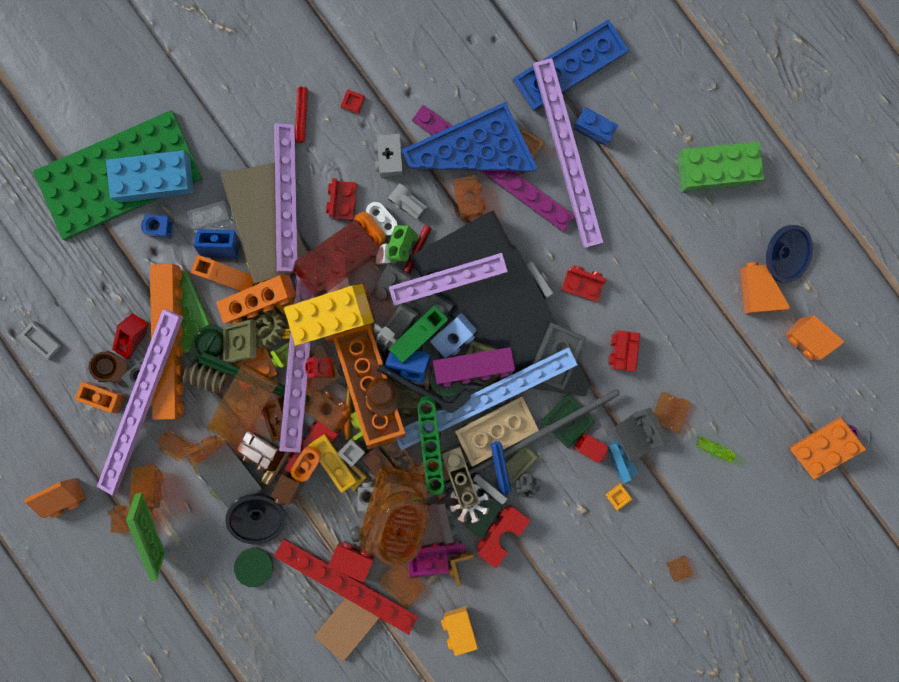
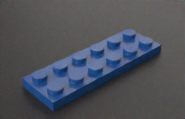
M608 19L543 60L553 59L561 92L564 93L627 54L629 49ZM533 66L513 78V82L532 111L544 105Z

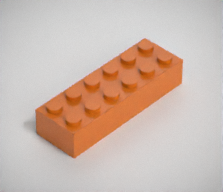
M370 324L332 335L367 449L369 450L405 438V431L398 410L396 409L393 413L385 416L377 415L373 412L365 398L366 389L372 380L381 377L387 379L386 375L377 371L379 365H383Z

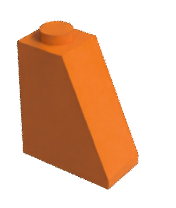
M758 262L747 263L746 267L740 269L745 314L789 309V304L766 265H758Z

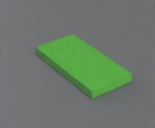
M187 270L182 272V279L180 280V288L183 292L182 299H180V307L183 309V319L181 322L183 336L181 337L180 345L184 349L183 355L189 353L190 346L198 332L203 327L212 325Z
M137 493L134 495L126 522L150 581H154L159 577L165 550L144 495Z

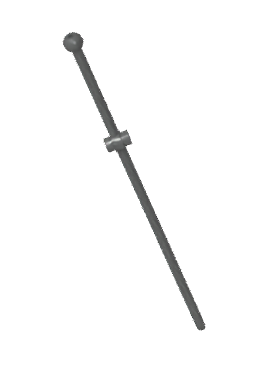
M615 389L504 449L505 458L618 397L620 391ZM493 456L469 468L470 475L473 476L493 465ZM451 479L444 482V490L438 495H432L427 491L361 528L358 526L353 527L349 532L351 539L354 542L361 541L364 534L434 496H437L439 500L449 496L447 490L453 486ZM437 480L431 482L433 486H439L441 484Z

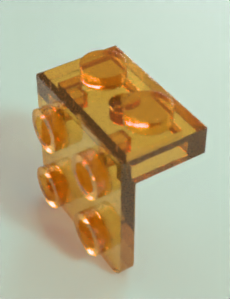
M209 436L201 440V445L198 443L184 448V453L180 454L179 457L180 459L189 457L196 474H199L195 466L227 443L224 436Z

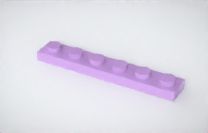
M500 253L390 286L389 290L394 306L507 273L508 271L503 254Z

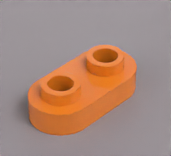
M361 212L355 216V226L369 244L378 247L385 242L386 236L384 231L369 213Z
M307 446L303 449L291 469V475L295 480L304 482L309 479L321 460V452L317 447Z

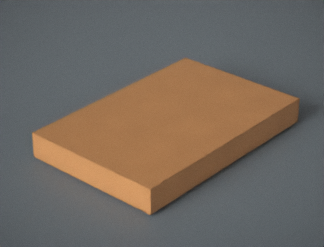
M345 598L314 637L344 662L379 617Z

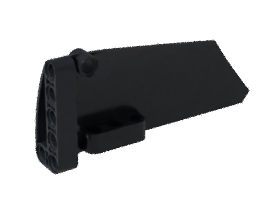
M493 210L412 254L409 258L419 276L423 277L429 272L436 273L496 254H503L507 273L438 294L454 303L450 311L454 318L462 313L477 329L473 334L475 337L473 340L495 349L511 347L515 371L512 373L513 375L533 364L549 323L558 324L516 246L510 242ZM576 361L577 366L573 368L564 390L544 382L531 388L586 396L590 384L578 361Z

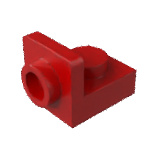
M332 357L307 358L305 371L308 374V378L333 377Z

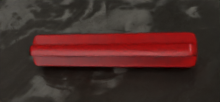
M302 86L297 88L295 141L298 143H304L306 135L308 89Z

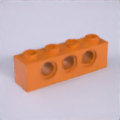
M279 275L219 300L216 304L223 324L231 323L234 325L243 322L242 319L246 317L247 319H252L259 316L258 313L261 311L264 313L270 312L278 304L280 306L290 304V300L296 298L297 295L290 275Z

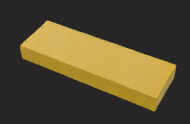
M325 434L308 445L315 446L320 450L321 460L319 462L341 493L357 483L356 478Z

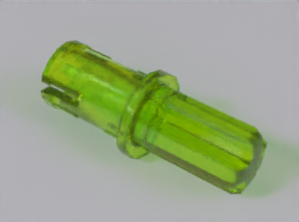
M703 436L699 438L696 444L697 448L703 449L711 453V456H717L729 463H732L736 457L735 452L720 446L719 442H712Z

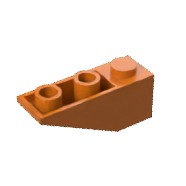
M200 255L196 256L190 272L196 276L238 291L246 290L254 285L251 274Z

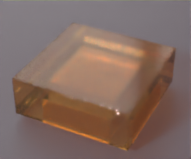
M686 556L666 562L674 582L693 575Z

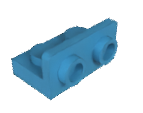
M618 440L607 444V451L619 480L623 483L631 481V477L638 474L634 462L628 460Z

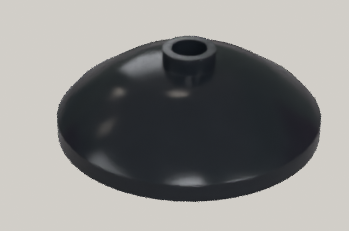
M249 494L235 500L227 510L225 518L227 530L235 539L243 543L263 544L275 539L284 528V509L274 501V498L267 495Z

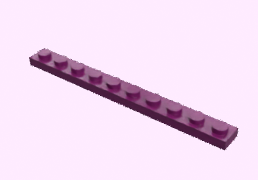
M422 105L412 119L413 123L431 136L452 127V125L425 105ZM480 171L561 232L566 229L575 217L514 171Z

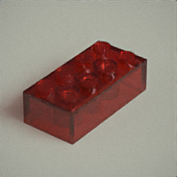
M354 220L296 260L292 270L313 296L318 297L327 293L374 259L380 249L360 224Z

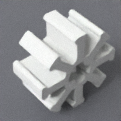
M474 484L476 492L478 494L479 490L482 488L478 484ZM453 491L450 497L457 499L456 493ZM489 494L478 497L480 502L490 500ZM459 504L450 506L451 512L461 509ZM477 504L463 509L458 520L461 522L467 521L466 517L470 511L471 522L480 521L476 509L483 512V514H487L489 508Z

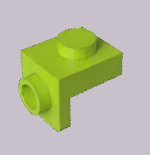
M290 341L276 351L270 352L273 356L271 361L276 367L281 369L287 368Z

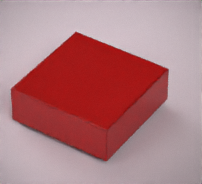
M347 89L341 109L359 115L365 96Z

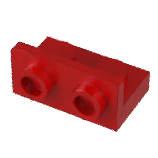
M332 178V183L328 185V195H331L330 202H327L326 213L329 214L331 219L354 221L357 192L356 182L338 181L336 178Z
M574 265V267H570L567 270L561 291L598 302L603 285L607 279L603 278V274L598 272H585V269L580 266Z

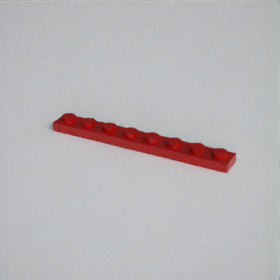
M283 539L274 554L275 558L408 635L418 619L417 615L355 579L329 568V564Z

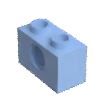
M461 313L434 336L430 342L444 358H447L450 354L453 357L461 350L460 346L463 343L467 345L475 338L473 334L477 329ZM452 333L458 336V341L452 339Z

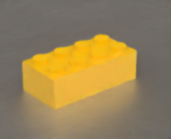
M363 284L349 286L284 307L295 346L374 323Z

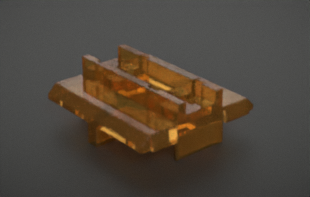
M661 392L654 414L661 427L674 433H680L691 403L669 393Z

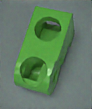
M409 225L394 227L387 248V257L391 262L407 261L412 242H417L419 235Z

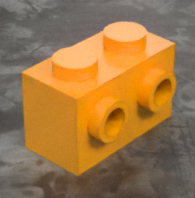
M464 606L444 612V619L441 620L444 632L448 631L449 634L447 639L449 650H453L455 656L477 650V642L467 607Z

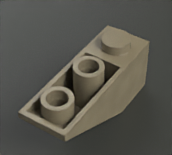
M457 445L443 450L441 454L461 510L480 504L461 446Z

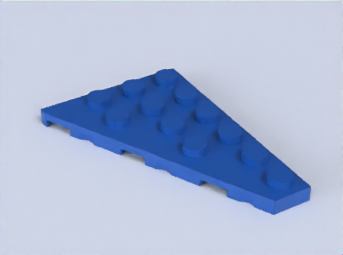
M506 102L402 149L410 169L534 172L538 169Z

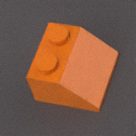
M815 315L799 318L784 335L788 338V342L793 347H798L803 352L802 355L810 361L823 359L844 343L839 336Z
M77 478L54 484L23 500L41 518L50 516L53 519L62 515V510L66 508L72 510L79 507V502L86 498Z

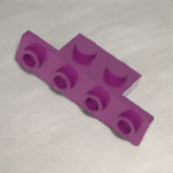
M453 542L447 546L434 544L429 548L415 546L410 550L396 548L392 552H388V558L390 561L409 559L410 578L449 574L447 555L466 553V544L461 542Z

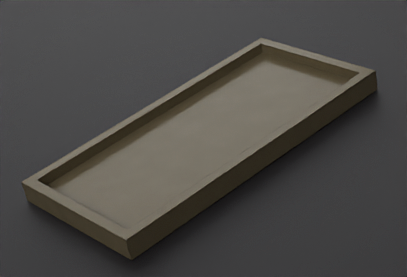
M275 163L221 173L222 182L253 283H262L279 275H296V273H277ZM297 228V258H307Z

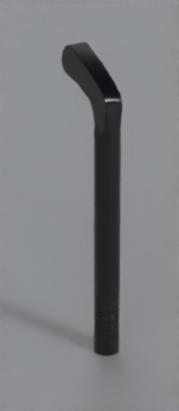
M382 364L377 369L378 372L418 395L432 397L436 405L449 413L458 410L471 398L470 392L464 389L453 402H447Z

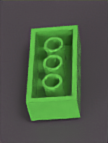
M760 142L683 149L677 155L682 192L756 185L764 180Z

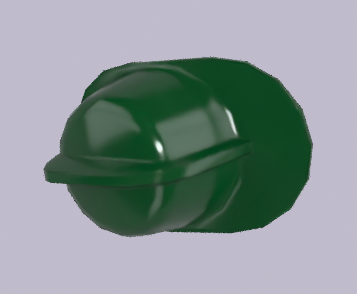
M207 325L198 332L189 350L190 359L194 364L199 362L202 353H207L220 359L223 353V329L220 326Z

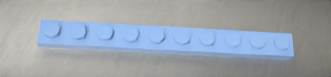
M569 347L472 394L471 398L453 413H449L444 409L437 411L439 432L577 366ZM419 420L404 427L405 438L397 440L400 449L403 450L421 441ZM428 422L424 424V427L427 430H431L434 428V425Z

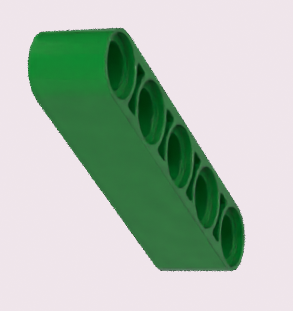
M424 396L418 403V419L426 487L430 494L438 495L444 490L445 479L436 402L432 397ZM424 403L431 404L432 409L429 411L423 410L422 405ZM428 422L432 423L434 425V428L431 430L425 429L424 424ZM428 442H434L437 446L433 449H430L426 446V444ZM431 461H435L439 465L435 468H432L428 465V463ZM437 480L441 484L439 486H433L431 482Z

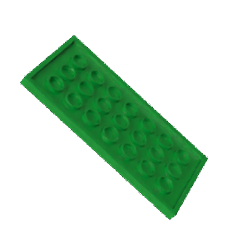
M172 110L33 171L63 240L70 239L160 199L155 198L123 203L112 200L109 194L106 160L183 150L190 156L193 184L203 180Z

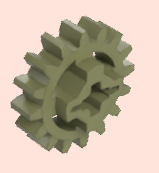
M276 310L266 313L261 311L259 316L252 319L256 320V348L263 350L266 347L270 349L272 343L276 345V340L282 339L280 334L285 332L282 327L286 323L283 321L284 317Z

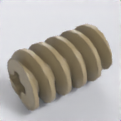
M196 362L193 366L189 363L184 372L183 382L186 384L190 383L191 386L197 385L200 389L205 387L206 391L212 390L214 394L218 392L221 394L226 386L228 374L224 373L223 376H220L221 372L217 370L214 374L213 368H209L206 371V365L199 368V362Z

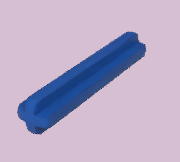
M495 441L490 445L499 490L503 495L511 492L503 446L500 441Z

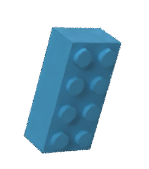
M183 150L106 160L110 198L118 203L194 194L190 156Z

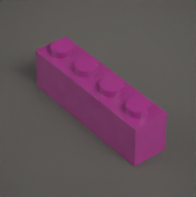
M511 347L433 361L436 382L441 384V387L452 386V381L460 380L461 384L469 383L475 377H479L480 381L492 379L491 375L498 373L499 377L510 376V371H515Z

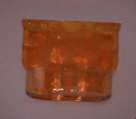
M380 467L358 534L363 553L374 554L382 563L390 566L407 564L417 556L429 525L428 505L425 501L427 489L424 485L425 475Z

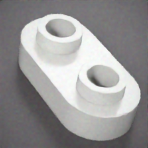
M370 203L366 208V212L371 215L384 231L385 236H392L394 227L398 226L396 220L381 203ZM378 210L380 213L374 216L373 211ZM387 224L392 225L390 230L385 229Z

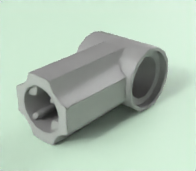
M400 183L387 198L393 205L399 209L402 208L415 220H418L427 209L423 203L416 199Z

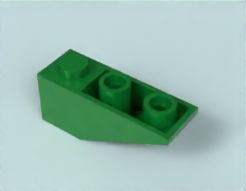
M434 305L389 350L403 363L448 319Z

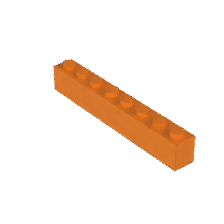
M150 265L151 339L163 309H168L183 317V309L180 307V299L183 296L182 289L180 288L182 270L179 265ZM181 324L152 399V420L183 418L185 411L184 404L182 403V395L184 394L182 356L184 349L180 345L181 337L183 336Z

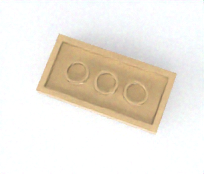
M519 396L453 432L469 465L474 466L492 456L490 446L492 442L500 441L504 450L539 430L523 396Z

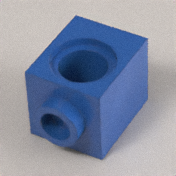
M145 214L141 222V229L143 234L149 237L171 239L174 220L168 216ZM159 222V228L154 231V224Z

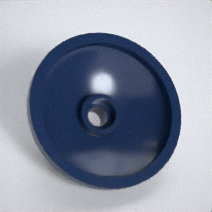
M787 225L773 235L766 250V265L774 279L781 282H792L805 273L813 255V242L809 232L799 225Z

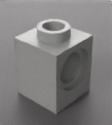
M352 438L339 451L338 455L353 467L368 450Z
M363 482L362 486L358 487V511H378L379 485H374V482ZM364 492H371L373 500L366 501L363 497Z

